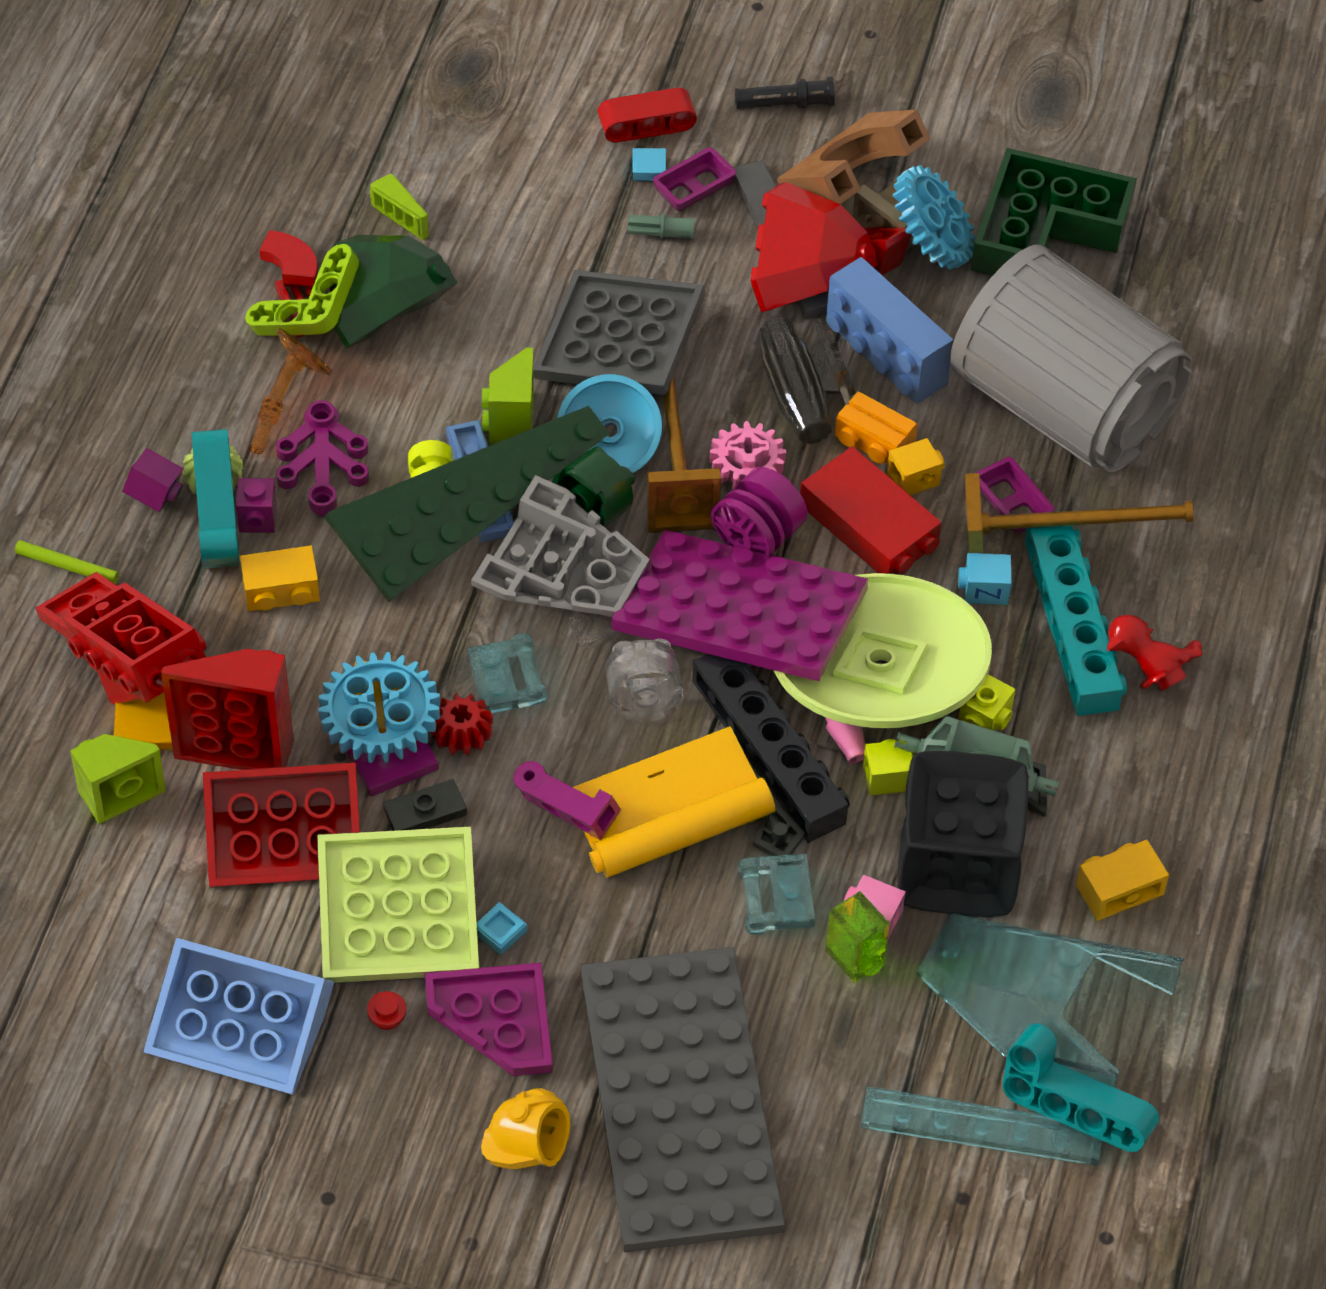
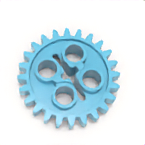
M922 165L913 166L896 178L897 183L893 185L897 191L893 194V197L899 202L895 205V208L902 212L899 220L907 225L905 232L914 236L913 244L917 245L919 243L922 254L929 253L931 262L934 263L938 260L941 268L947 266L951 270L968 262L973 255V242H975L976 237L971 231L975 228L972 224L968 223L967 219L971 216L963 211L964 202L958 201L956 190L951 192L948 181L941 182L939 173L932 174L929 167L924 169Z
M371 652L368 662H364L358 655L356 656V666L352 667L348 663L343 662V674L332 671V683H323L324 694L319 695L320 708H318L322 731L329 734L331 745L339 742L342 754L352 748L355 760L363 753L368 755L369 763L374 761L376 755H381L383 761L387 763L389 753H395L399 759H403L404 748H408L414 753L417 752L416 740L427 743L428 732L436 731L435 720L440 719V696L437 693L436 682L429 680L428 670L419 672L417 661L406 666L404 655H401L396 662L391 661L390 652H386L383 660H378L375 653ZM375 681L380 682L386 727L385 733H380L378 730L373 682ZM405 719V721L396 722L395 720ZM359 724H368L366 726H357Z

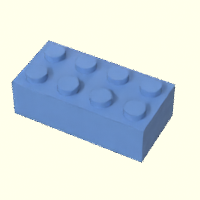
M862 257L830 276L826 322L834 332L841 334L857 353L865 356L873 364L877 372L889 378L896 385L900 393L907 395L916 404L948 384L953 339Z

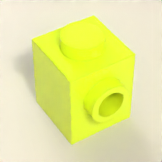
M887 739L879 743L865 744L863 768L869 796L906 792L909 766L912 757L916 753L913 754L906 750L894 748L895 741L905 744L907 742Z

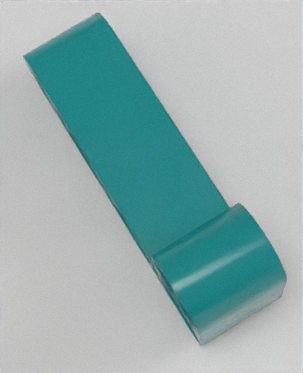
M228 429L191 432L200 528L199 541L203 569L240 566Z
M1034 1023L1027 1026L1011 1046L1007 1055L1002 1082L1005 1095L1016 1104L1129 1152L1140 1150L1160 1122V1117L1155 1107L1145 1100L1054 1062L1057 1039L1054 1033L1042 1024Z

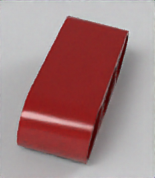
M671 88L611 98L602 102L597 110L605 137L613 143L684 132L691 129L697 122V115L689 92L683 88Z

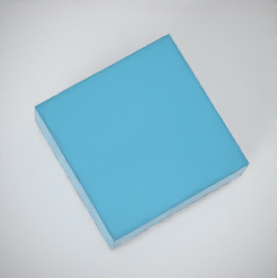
M633 148V181H653L655 176L666 171V148Z
M500 902L477 922V937L500 955L527 932V923Z

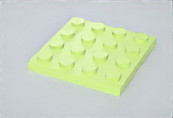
M471 827L318 835L322 971L324 979L335 981L334 983L425 978V973L479 968Z

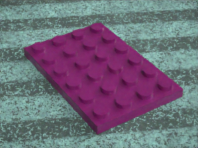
M664 530L648 557L650 559L649 565L621 610L616 611L613 615L612 630L820 681L868 590V578L771 555L768 558L764 553L756 551L753 553L745 548Z

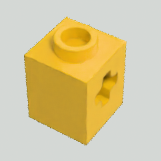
M928 438L889 451L887 474L891 480L909 495L940 485L942 470L945 468L944 459L938 449L934 450Z

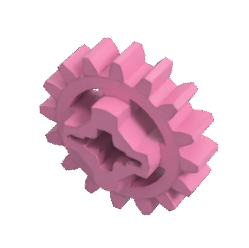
M745 421L743 428H738L736 424L732 423L729 433L721 429L719 431V439H712L709 454V463H712V469H720L721 483H726L729 480L732 481V489L734 490L739 482L756 467H766L783 474L786 461L783 439H775V430L771 429L764 432L763 424L761 423L756 428H751L749 421Z

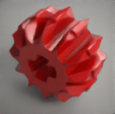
M455 692L452 701L442 697L439 707L440 719L435 720L436 731L431 732L433 738H436L439 749L449 746L451 755L457 750H463L467 757L472 747L482 751L484 741L490 740L492 736L491 726L493 725V715L491 711L487 710L485 701H475L472 693L466 698H460L457 692Z

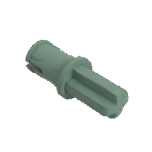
M662 213L661 217L632 214L628 218V233L660 236V240H663V237L693 240L695 218L667 217L665 213Z

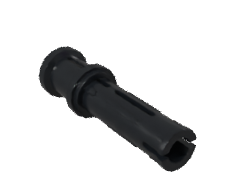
M832 76L821 81L806 82L805 78L799 79V81H796V84L735 88L736 109L798 104V107L807 108L810 104L828 103L829 106L835 105ZM823 90H824V93H820V94H810L811 91H823ZM788 93H796V95L788 96ZM781 94L780 97L753 98L759 95Z

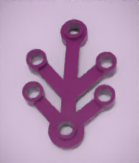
M319 400L309 405L304 414L305 423L288 437L277 441V457L282 461L291 462L277 469L276 478L279 487L283 489L294 488L298 483V475L315 462V485L308 492V502L310 509L315 514L325 516L337 506L336 490L330 485L329 461L347 473L348 482L356 487L365 485L369 480L368 467L364 463L354 461L352 458L361 459L368 454V441L364 436L356 435L339 422V413L330 402ZM329 433L347 445L348 455L329 442ZM315 434V442L297 456V447ZM355 445L362 446L361 448H353ZM284 448H291V450H289V451H284V450H282V449H284ZM355 473H362L363 475H361V476H354L353 474H355ZM286 475L292 476L291 478H288V479L282 478L283 476H286Z

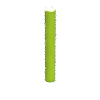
M19 540L15 546L16 554L86 577L97 572L115 585L119 579L118 571L22 540Z

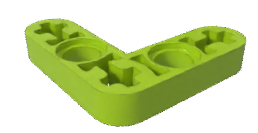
M339 244L332 247L324 257L309 299L257 302L248 309L245 316L246 323L255 334L260 336L327 333L335 327L359 266L357 255L347 244ZM338 284L332 292L325 294V291L330 286ZM298 312V315L292 321L285 323L291 314Z

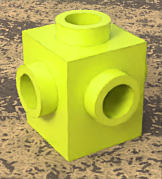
M988 674L978 692L960 707L958 720L997 731V729L1004 730L1013 714L1012 707L1016 689Z

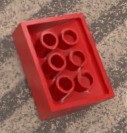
M243 649L162 668L161 676L174 759L238 770L287 766L294 743L285 655L277 654L271 650Z
M355 762L203 772L209 887L319 880L318 835L360 833Z

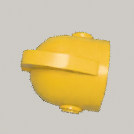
M533 1088L518 1093L516 1097L504 1101L493 1114L491 1123L484 1132L481 1144L482 1154L492 1165L507 1169H521L536 1165L555 1166L561 1159L569 1139L571 1124L567 1106L556 1094L543 1088Z

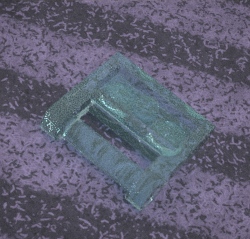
M528 633L517 634L510 640L467 648L479 700L485 701L487 710L491 711V713L541 704L548 698L546 687L540 682L532 653L534 644L531 635ZM508 657H519L527 686L523 690L517 691Z
M807 854L749 857L739 861V875L744 879L748 916L744 919L747 933L757 935L765 933L767 930L814 927L815 915ZM761 874H769L774 912H763L759 885V876Z

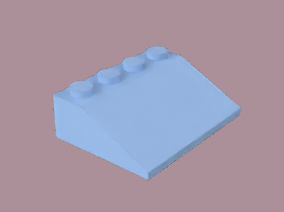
M176 938L143 1052L294 1095L323 1023L335 981Z

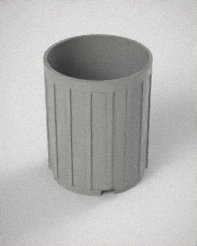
M1039 244L1029 246L1015 254L990 278L963 318L951 350V367L956 374L1090 467H1100L1107 472H1116L1135 460L1141 454V451L1136 447L1147 435L1153 439L1157 437L1181 401L1192 370L1185 366L1186 360L1191 362L1192 357L1184 351L1182 342L1054 252Z

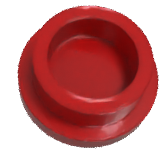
M390 991L377 993L368 1002V1018L380 1029H393L404 1020L406 1016V1003L397 993Z

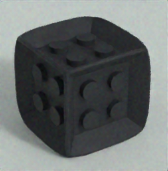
M942 750L918 752L912 757L906 785V815L901 832L897 888L906 891L904 905L930 912L979 917L1004 916L1013 910L1021 877V853L1024 846L1027 824L1029 783L1025 764L1000 756Z

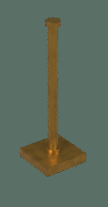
M673 376L667 394L663 395L673 471L648 472V533L664 532V530L715 529L711 520L712 509L720 502V469L687 470L676 386Z
M979 473L965 474L969 553L984 554L983 534H990V530L1185 519L1186 522H1193L1192 501H1185L1184 505L989 516V512H981Z

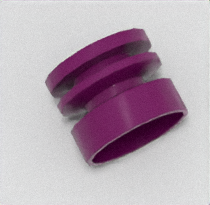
M756 467L739 482L735 490H731L712 509L711 520L715 531L726 545L745 548L753 553L755 551L764 553L769 558L784 543V540L788 539L807 520L808 510L801 494L786 477L773 469Z

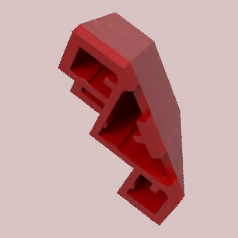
M788 182L780 183L763 194L762 207L766 209L764 224L758 226L755 249L760 252L758 267L752 268L750 278L761 312L829 291L830 276L860 257L873 268L878 265L876 250L871 244L868 232L841 204Z

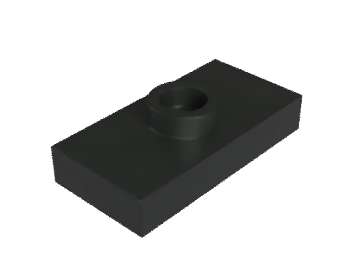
M454 779L383 802V810L393 831L427 829L467 815V807Z

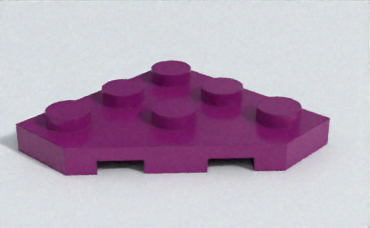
M541 962L425 973L429 1016L513 1076L553 1073Z

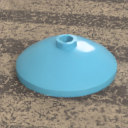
M616 374L598 375L582 381L565 397L557 418L589 406L605 428L609 425L616 426L617 433L614 436L605 437L592 448H602L608 456L613 458L620 466L627 467L632 474L641 470L656 453L662 435L661 414L652 395L635 380Z

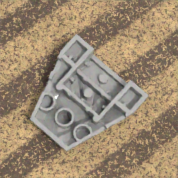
M535 475L520 499L517 519L495 555H486L473 576L471 585L503 600L613 617L616 611L621 610L649 565L650 559L617 531L609 532L599 523L600 516L594 511L587 513L575 503L576 496L568 489Z

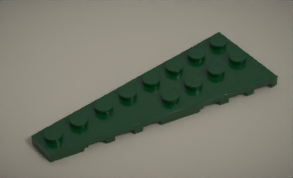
M586 406L336 508L326 514L324 518L389 602L516 506L535 475L549 481L610 433L592 409Z

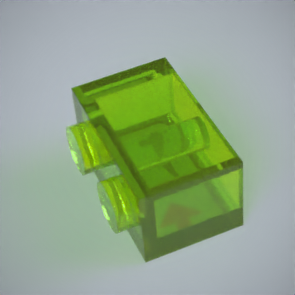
M859 891L830 910L825 951L854 983L865 975L871 977L884 965L890 923L867 897Z

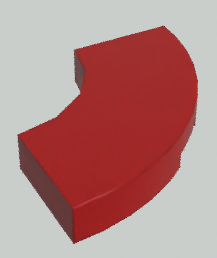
M269 230L259 250L260 259L274 263L281 268L284 284L313 287L318 275V265L313 250L297 237Z

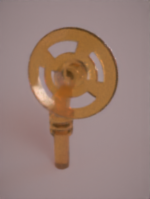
M278 327L276 332L289 354L284 358L286 363L269 396L263 399L258 412L260 420L250 445V450L255 454H262L272 425L278 422L283 407L281 401L296 371L301 372L306 367L320 374L330 375L332 373V370L319 357L280 327Z

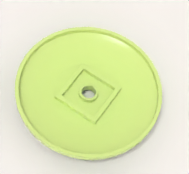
M884 573L859 574L855 576L868 578V590L820 681L774 670L784 689L803 706L819 715L860 727L901 728L936 720L967 703L978 692L987 678L991 665L992 643L986 624L981 616L964 599L950 590L932 582L905 575ZM879 660H883L888 663L877 664L876 662H878Z

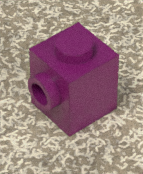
M146 448L131 467L122 492L160 512L167 501L174 503L183 488V484L179 480L184 468Z
M238 478L236 512L239 532L275 533L277 502L274 478Z

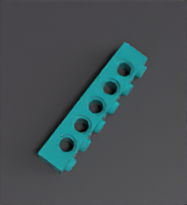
M1073 525L1026 528L1024 544L1076 716L1118 711L1122 695L1127 693L1126 679L1124 674L1118 673L1117 651H1107V644L1109 643L1107 637L1108 621L1105 614L1100 615L1098 609L1099 592L1096 585L1091 586L1089 580L1091 573L1088 558L1082 557L1080 551L1082 541L1079 529H1074Z

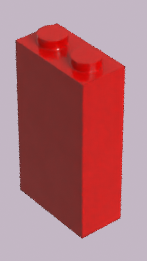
M853 446L801 482L800 494L805 501L808 513L877 573L904 574L924 554L930 555L940 543L942 522Z

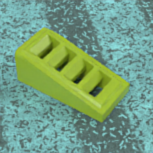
M390 173L370 184L371 205L420 239L428 238V214L394 175Z

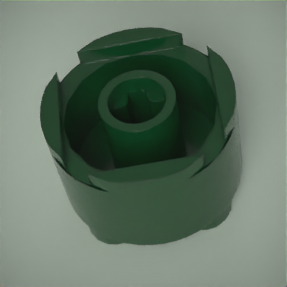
M594 447L582 454L557 473L552 480V483L566 488L576 496L575 503L587 513L594 511L600 516L599 523L604 527L628 510L633 503V489L631 485L634 484L635 478L632 472L627 467L620 466L600 447Z

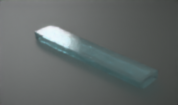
M868 1086L866 1088L861 1128L1095 1166L1099 1164L1102 1140L1042 1114Z

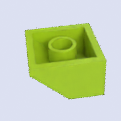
M526 347L491 372L489 388H482V409H488L483 410L482 431H489V446L532 429L534 398L533 348Z
M103 734L94 739L85 740L76 748L70 750L78 792L98 824L166 792L160 749L156 744Z

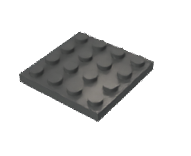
M574 270L535 362V379L579 384L594 376L616 374L635 380L651 394L666 395L706 295L704 285Z

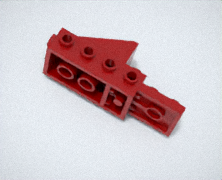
M97 572L35 607L40 620L66 637L72 653L78 659L84 658L92 669L97 671L107 697L112 704L141 699L147 703L164 693L161 676L163 667L206 658L204 653L207 649L206 643L200 633L192 626L124 582L117 586Z

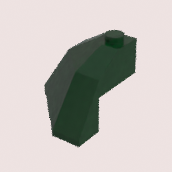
M355 235L334 244L333 247L339 244L350 246L359 259V266L334 330L345 347H351L369 339L392 319L434 303L458 282L451 273L450 267L444 262L439 253L410 236ZM338 284L330 286V292H332Z

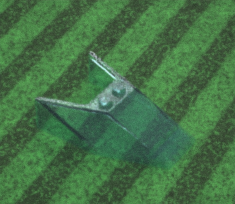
M952 913L917 969L916 975L1003 1056L1007 1057L1009 1049L1027 1026L1034 1023L1042 1024L1048 1027L1057 1039L1054 1062L1116 1088L1120 1071L1065 1021L1063 1017L1065 1008L1095 958L1170 995H1173L1176 990L1184 958L1075 935Z

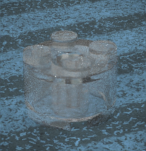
M668 640L620 641L612 647V653L605 663V674L610 705L615 713L617 711L624 714V718L631 722L647 723L666 717L667 710L675 706L676 710L681 705L684 692L677 655L671 648Z

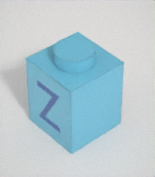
M967 553L966 566L959 567L958 589H964L965 601L969 604L1008 605L1012 584L1011 555Z

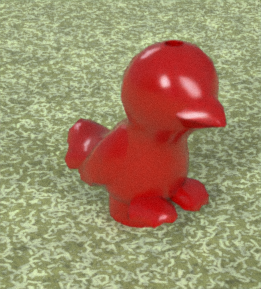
M1128 614L1115 618L1108 629L1110 641L1107 644V651H1121L1130 654L1137 660L1142 672L1147 677L1139 686L1141 690L1157 683L1160 690L1163 691L1187 677L1181 666L1203 655L1200 641L1193 640L1184 648H1178L1165 642L1152 640L1150 634L1154 629L1149 628L1148 623L1137 616Z

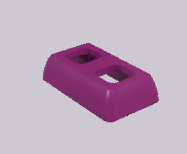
M708 147L653 178L656 190L680 212L729 185L735 178L736 170L714 148ZM704 172H711L717 180L707 186H703L695 178ZM678 186H684L691 194L678 200L670 191Z
M1006 457L975 472L979 473L980 492L999 515H1010L1009 512L1021 506H1027L1032 513L1054 512L1055 510L1050 501L1011 457ZM1001 482H1007L1015 493L1003 499H997L989 488ZM1017 528L1012 530L1016 534H1020L1026 531V528Z

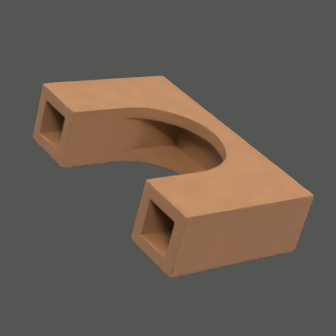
M918 110L870 112L778 177L777 181L779 184L788 182L842 204L861 190L852 169L881 157L908 156L930 140V136Z

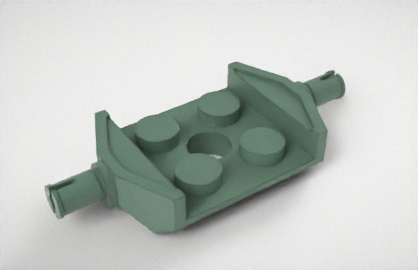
M945 716L925 739L921 738L919 740L918 738L898 732L897 739L905 741L907 744L895 741L894 748L912 753L936 750L1000 756L1019 761L1027 767L1028 791L1032 792L1034 789L1053 797L1056 795L1057 790L1048 788L1046 785L1058 788L1059 781L1037 776V773L1034 772L1031 747L1028 740L1016 738L949 716Z

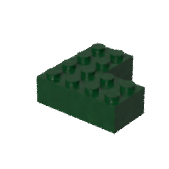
M1006 148L974 242L970 270L994 275L1011 257L1021 250L1038 244L1048 248L1051 238L1117 253L1131 210L1137 178Z

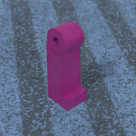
M526 761L520 764L514 772L513 781L516 787L521 790L525 799L599 840L603 838L621 811L612 795L600 789L596 796L592 798L548 775L543 766L538 762Z

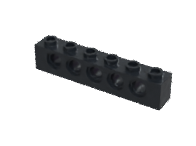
M706 654L693 660L692 682L724 727L731 726L746 758L758 775L765 780L771 793L783 810L805 832L804 839L806 842L810 843L846 825L848 808L850 807L846 793L842 788H836L833 784L826 765L821 760L817 761L812 755L804 735L796 733L791 726L786 710L782 706L778 707L775 704L767 684L763 680L757 679L752 672L751 664L711 654Z

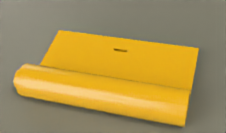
M731 726L573 787L592 798L601 789L612 795L621 808L620 813L601 840L584 832L592 848L589 856L594 870L597 874L603 872L606 878L765 817L776 811L767 783L762 777L757 779Z

